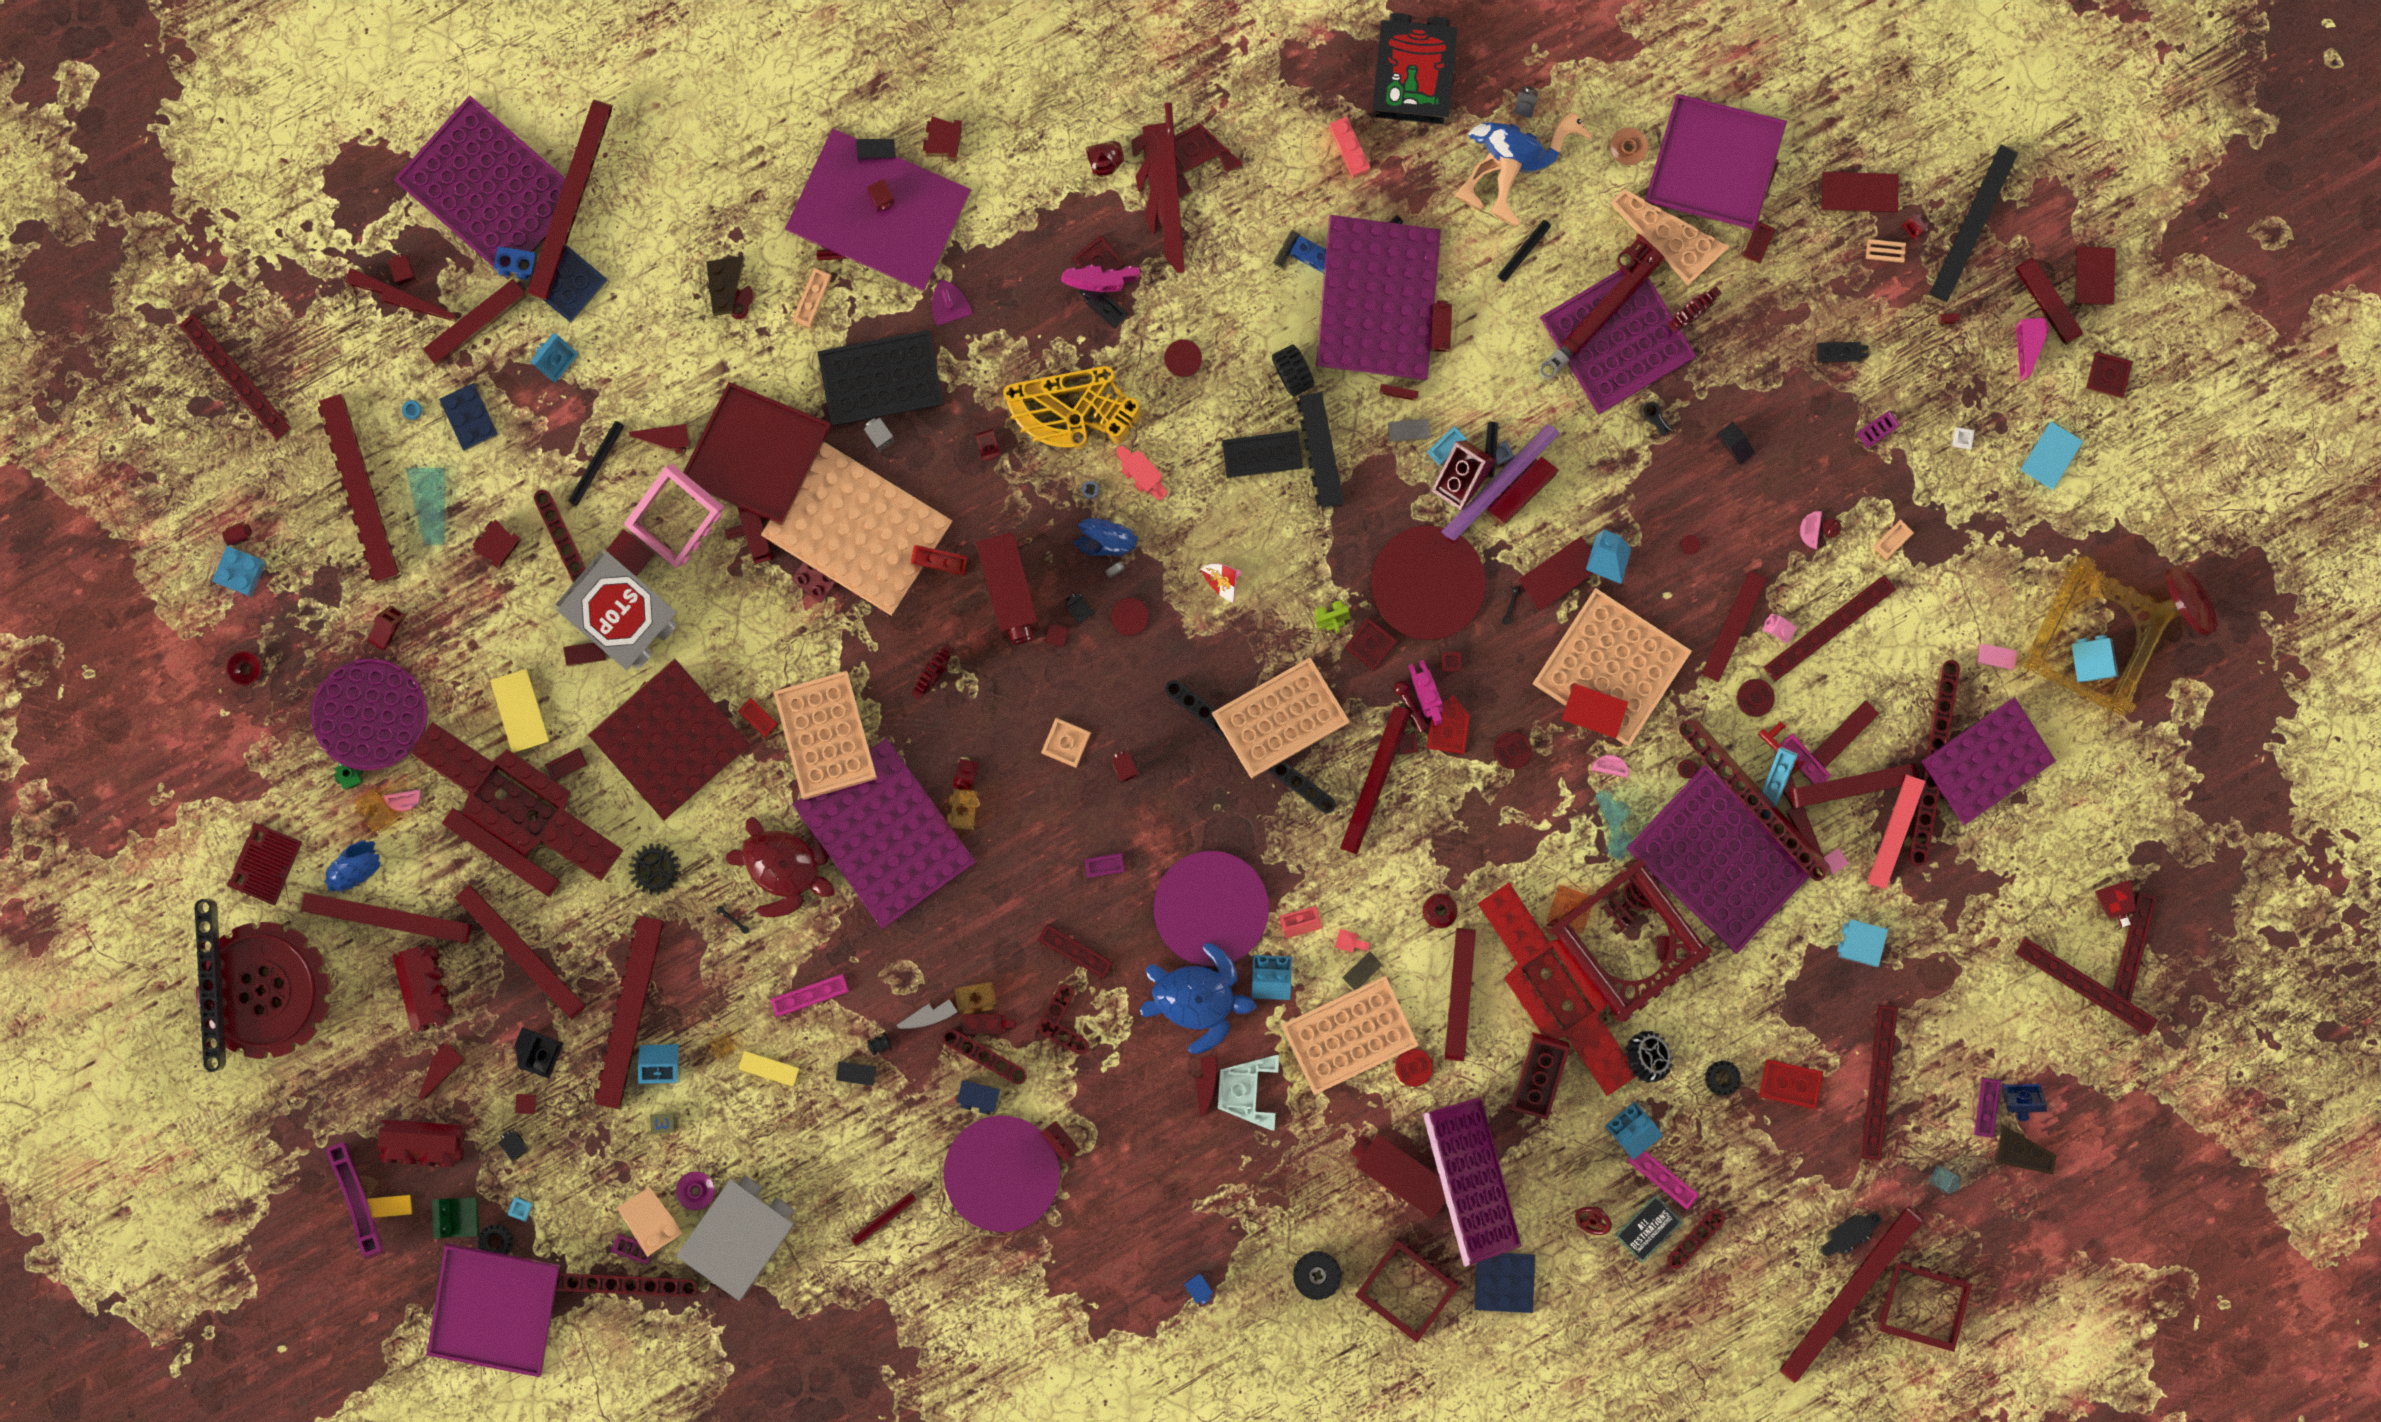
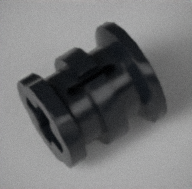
M885 1032L882 1033L881 1037L876 1036L873 1040H867L873 1056L877 1055V1052H885L884 1049L887 1048L892 1050L891 1043Z

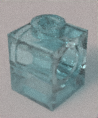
M1937 1165L1928 1182L1947 1194H1951L1952 1191L1955 1193L1959 1188V1179L1961 1177L1941 1165Z

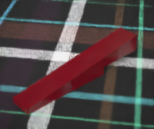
M349 268L346 283L353 287L381 294L380 300L383 303L457 322L455 314Z
M1790 774L1783 794L1791 808L1785 812L1794 827L1824 858L1805 808L1793 807L1790 789L1796 788V785ZM1818 867L1821 874L1823 875V869L1821 867Z

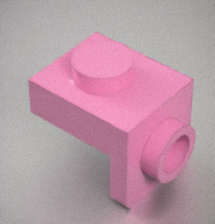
M1770 614L1762 630L1788 644L1797 627L1781 616Z

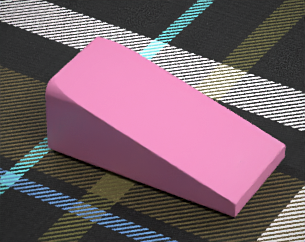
M1981 643L1979 644L1976 663L2014 670L2017 651Z

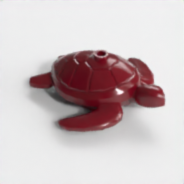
M750 817L746 820L745 829L751 836L743 841L742 851L734 849L726 854V862L728 864L745 865L751 878L759 887L771 894L783 897L782 900L758 906L755 911L757 915L762 917H780L798 910L804 901L801 894L808 889H811L814 894L821 897L835 895L832 883L825 877L817 876L818 866L825 865L828 862L829 856L811 831L812 849L801 838L789 832L765 831L755 817Z

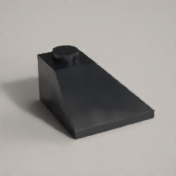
M522 1027L515 1043L518 1068L549 1079L564 1043Z

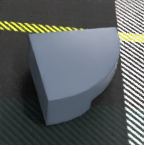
M1506 440L1496 450L1497 466L1515 457Z

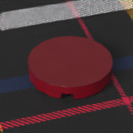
M1187 339L1172 342L1164 355L1168 371L1177 377L1184 378L1194 375L1200 369L1202 363V353L1199 347Z
M1130 597L1121 599L1112 608V625L1122 635H1137L1148 624V610L1144 603L1138 599Z
M1751 679L1740 686L1737 691L1736 700L1738 707L1744 714L1751 717H1760L1771 710L1774 705L1775 695L1772 687L1767 682L1760 679Z
M1509 731L1502 734L1496 740L1494 756L1502 767L1516 770L1529 762L1532 746L1524 734Z

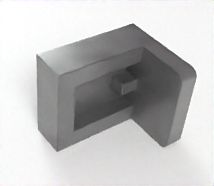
M1521 86L1513 113L1532 118L1539 91L1531 86Z

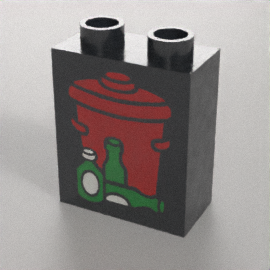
M1391 13L1389 21H1381L1371 118L1447 125L1458 27H1449V19L1428 17L1427 24L1412 23V16L1409 14Z

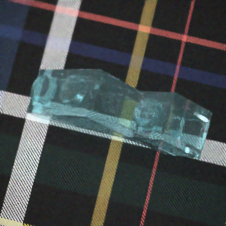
M1599 790L1595 799L1611 831L1610 841L1604 851L1620 862L1628 852L1626 847L1633 841L1629 833L1624 830L1622 833L1619 831L1631 814V811L1628 810L1630 806L1621 800L1618 803L1612 799L1614 795L1607 790L1603 792Z

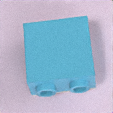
M2102 635L2096 636L2094 641H2088L2087 638L2076 640V644H2071L2077 681L2079 683L2118 677L2112 638Z
M1852 919L1848 920L1847 923H1844L1842 934H1844L1843 941L1839 942L1837 948L1839 957L1879 967L1888 929Z

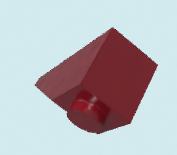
M687 424L629 432L630 437L669 451H675V454L686 453L687 449H691Z
M442 1043L435 1050L436 1054L432 1058L418 1097L420 1100H425L465 1061V1058L450 1043L445 1045Z

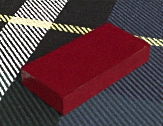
M1758 221L1756 230L1751 235L1743 257L1761 264L1775 228Z
M1381 384L1379 391L1382 395L1417 401L1419 392Z
M577 748L544 765L551 779L557 781L588 764L581 749Z

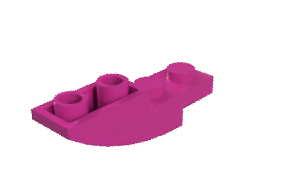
M1088 265L1083 269L1069 268L1065 270L1061 277V282L1087 291L1115 292L1121 291L1124 283L1137 281L1140 276L1139 267L1133 268L1128 266L1122 268V270L1115 271L1114 269H1109L1102 273L1101 266Z

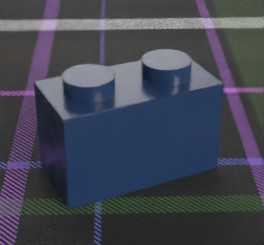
M962 1080L957 1103L961 1104L960 1108L971 1110L972 1107L979 1108L980 1113L990 1115V1112H995L1000 1089Z

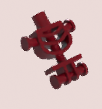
M1652 876L1659 885L1660 883L1657 881V879L1654 876ZM1631 877L1626 880L1628 884L1622 890L1625 900L1624 904L1621 905L1612 897L1610 900L1616 906L1615 909L1609 905V901L1600 908L1605 910L1608 918L1612 916L1615 919L1613 924H1617L1621 928V932L1629 925V923L1622 919L1624 916L1631 923L1634 921L1627 912L1630 907L1637 911H1645L1650 907L1654 910L1655 914L1657 913L1650 902H1644L1640 899L1641 897L1647 898ZM1632 884H1634V886H1635V888H1636V890H1637V892H1635V893H1634ZM1627 888H1629V892L1631 894V897L1629 899L1627 898L1626 894ZM1636 902H1638V903H1640V904H1642V905H1645V906L1642 907V908H1639V907H1636L1634 904H1635ZM1618 909L1622 913L1619 917L1615 914Z

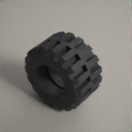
M1294 344L1272 354V361L1276 371L1291 396L1295 397L1315 387L1311 371L1301 352Z

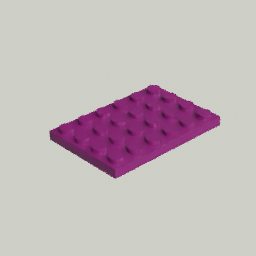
M2015 697L2006 701L1922 760L1923 765L1962 825L1969 823L2056 762Z

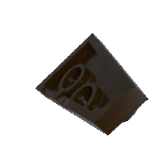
M744 256L706 261L713 316L733 313L738 283L745 260Z

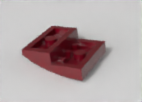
M624 529L621 530L606 549L610 555L636 577L655 555Z

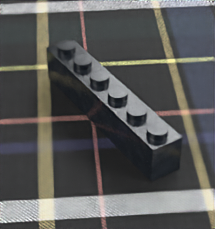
M1322 392L1299 396V402H1296L1298 413H1302L1303 420H1300L1302 432H1306L1307 439H1304L1305 450L1310 452V457L1307 460L1309 469L1313 468L1314 472L1311 480L1313 488L1317 487L1318 494L1315 495L1316 505L1321 506V510L1344 506Z

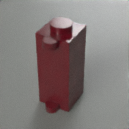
M1439 300L1437 303H1433L1431 352H1450L1452 304H1448V301Z

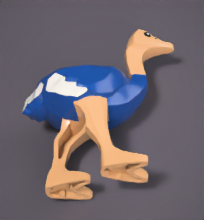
M1573 112L1562 117L1557 123L1547 151L1536 140V136L1531 133L1524 134L1520 132V128L1514 124L1481 123L1474 127L1468 133V136L1474 139L1476 143H1484L1488 154L1483 161L1476 164L1471 176L1458 189L1454 197L1480 211L1485 205L1474 193V186L1483 175L1501 169L1497 178L1498 198L1490 213L1516 228L1521 221L1510 210L1507 197L1517 173H1533L1546 169L1556 162L1563 140L1568 134L1576 133L1588 139H1592L1593 136L1586 129L1581 118Z

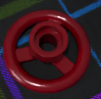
M1582 1207L1575 1213L1576 1223L1589 1234L1605 1235L1612 1228L1610 1218L1599 1207ZM1588 1212L1587 1220L1582 1221L1581 1214ZM1588 1226H1597L1601 1228V1230L1593 1229Z

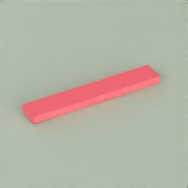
M1906 774L1867 880L1868 884L1883 889L1887 888L1923 790L1924 780Z

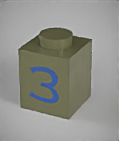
M675 1113L651 1114V1134L676 1132V1128H679V1117H675Z

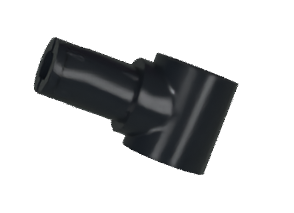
M1645 402L1640 406V415L1651 424H1654L1662 436L1668 434V431L1672 430V427L1662 417L1663 414L1660 412V407L1657 403ZM1649 405L1654 409L1651 416L1646 413V407Z

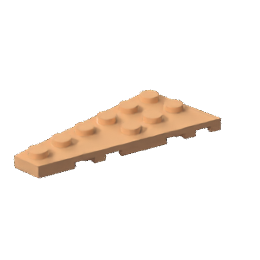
M1625 189L1610 202L1636 232L1649 241L1665 257V262L1687 286L1730 248L1727 244L1719 242L1714 237L1699 231L1692 225L1662 211L1657 206L1649 204L1644 199Z

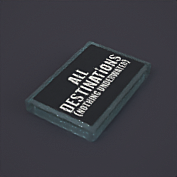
M1655 1194L1614 1236L1643 1263L1683 1221Z

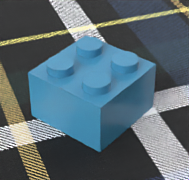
M226 546L212 581L252 597L266 562Z

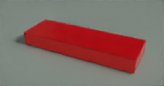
M914 545L911 564L965 575L968 556Z

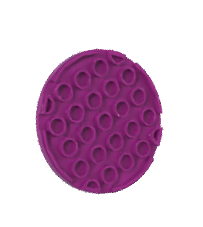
M359 659L335 669L318 687L311 706L312 728L321 748L336 762L346 767L363 771L385 769L408 757L410 751L425 733L428 719L426 699L416 679L402 669L401 666L381 659Z
M1220 851L1198 852L1179 860L1161 879L1154 899V919L1162 940L1176 955L1188 962L1201 966H1216L1203 949V945L1206 943L1219 947L1232 962L1244 957L1261 939L1269 915L1267 892L1256 871L1242 859Z
M999 1115L974 1122L956 1137L945 1159L944 1185L953 1207L964 1219L981 1229L994 1232H1009L1032 1224L1047 1211L1057 1193L1060 1169L1056 1152L1040 1133L1042 1132L1040 1129L1023 1119Z

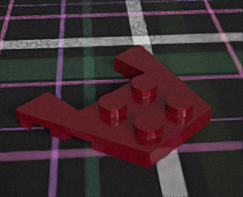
M1200 123L1174 136L1179 199L1192 192L1183 174L1218 156L1227 173L1242 166V162Z

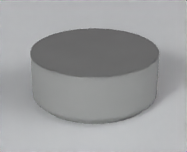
M1119 562L1105 572L1111 578L1122 572L1125 567L1122 562Z

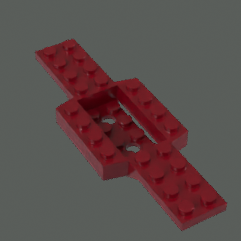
M432 722L410 751L412 756L468 794L462 810L463 815L524 856H528L538 846L543 845L554 850L602 882L623 852V849L565 811L571 796V792L508 749L495 760L490 761ZM498 770H500L501 772H503L504 774H506L507 776H509L510 778H512L513 780H515L516 782L524 786L526 789H528L529 791H531L532 793H534L535 795H537L538 797H540L541 799H543L544 801H546L558 810L551 809L550 807H548L547 805H545L544 803H542L541 801H539L538 799H536L535 797H533L532 795H530L529 793H527L526 791H524L523 789L509 781L507 778L499 774ZM500 789L507 793L506 797L502 800L497 799L495 796L496 791ZM536 811L538 818L535 821H530L527 818L528 812Z

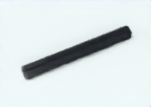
M614 421L568 499L571 504L577 506L623 430L624 425L622 423Z

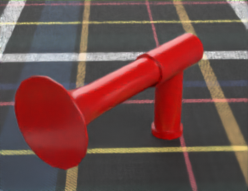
M1779 721L1769 733L1762 729L1758 736L1778 752L1781 746L1774 737L1785 728V725ZM1796 759L1791 775L1795 774L1804 765L1805 760L1799 761Z

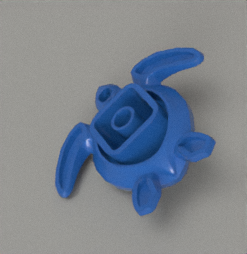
M1211 943L1204 944L1203 949L1216 965L1218 973L1212 969L1199 966L1181 967L1168 974L1154 964H1150L1146 969L1148 979L1156 982L1152 989L1154 1001H1146L1140 1008L1143 1017L1163 1013L1168 1019L1181 1027L1190 1029L1210 1028L1204 1036L1188 1047V1051L1191 1054L1208 1051L1221 1043L1230 1029V1023L1225 1018L1231 1011L1237 1014H1248L1257 1007L1255 1002L1247 996H1233L1230 986L1237 981V972L1234 964L1223 950Z

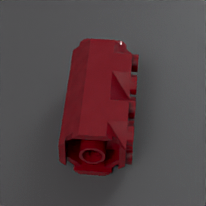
M425 945V948L420 946L400 951L398 954H392L411 1030L423 1032L430 1030L429 1026L432 1025L434 1027L448 1025L447 1021L451 1020L450 1016L454 1015L452 1005L448 1004L447 997H449L447 985L444 986L441 983V978H445L443 968L438 965L437 960L440 959L438 949L432 947V945Z
M381 1120V1123H384V1127L379 1128L377 1147L378 1151H382V1154H378V1158L382 1159V1163H397V1160H401V1164L413 1165L416 1164V1161H421L420 1165L435 1166V1163H440V1167H454L455 1164H458L459 1160H463L464 1148H461L462 1140H465L466 1130L462 1129L461 1125Z

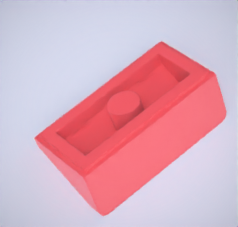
M1316 906L1279 916L1285 938L1322 929Z

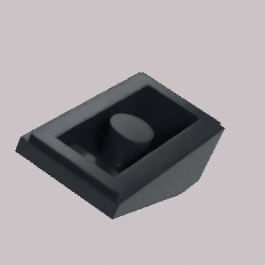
M856 139L858 161L896 158L894 139Z
M839 1061L836 1081L874 1086L877 1067Z

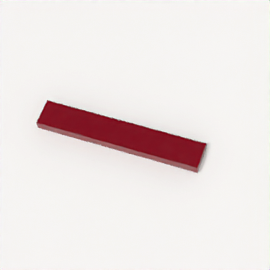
M1748 572L1701 675L1717 683L1720 681L1763 589L1766 578L1754 572Z
M2137 892L2135 900L2136 912L2131 916L2132 925L2129 926L2112 990L2129 1002L2132 999L2157 901L2156 896Z

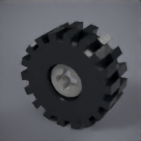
M1312 1251L1303 1255L1297 1261L1293 1271V1280L1296 1288L1303 1296L1313 1300L1329 1298L1336 1292L1340 1286L1342 1272L1338 1262L1330 1254L1322 1251ZM1320 1270L1323 1278L1314 1281L1312 1273Z

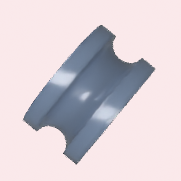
M1087 481L1082 486V493L1086 498L1093 499L1098 496L1099 487L1095 482ZM1088 485L1095 487L1093 495L1086 493Z

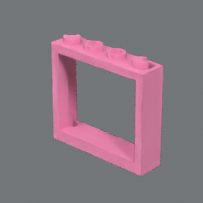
M672 463L663 469L624 525L672 566L677 568L681 565L685 566L691 559L689 555L701 546L700 540L703 536L707 537L712 531L711 525L721 519V512L725 507ZM670 479L710 511L679 555L675 554L638 523Z

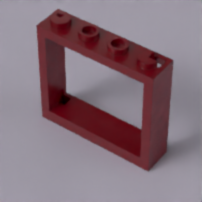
M1396 1239L1355 1293V1296L1417 1343L1459 1286L1456 1285L1457 1280L1448 1274L1445 1277L1441 1274L1440 1271L1442 1269L1435 1263L1430 1265L1424 1261L1427 1257L1419 1251L1416 1253L1412 1252L1409 1249L1411 1245L1401 1239L1399 1242ZM1398 1248L1450 1287L1417 1333L1365 1294V1291Z
M1902 1260L1900 1264L1894 1263L1877 1330L1955 1352L1972 1284L1967 1283L1968 1279L1959 1276L1956 1277V1280L1948 1278L1949 1274L1945 1272L1930 1273V1268L1920 1265L1919 1269L1911 1267L1912 1263ZM1900 1270L1962 1287L1948 1342L1886 1325Z

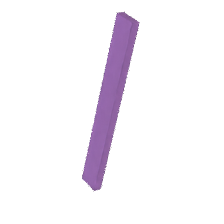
M1547 424L1441 532L1453 541L1456 540L1560 434L1559 431Z

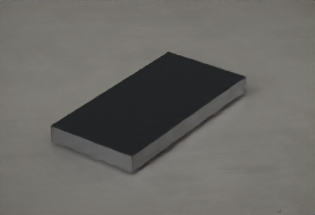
M1298 431L1222 440L1227 478L1303 469Z

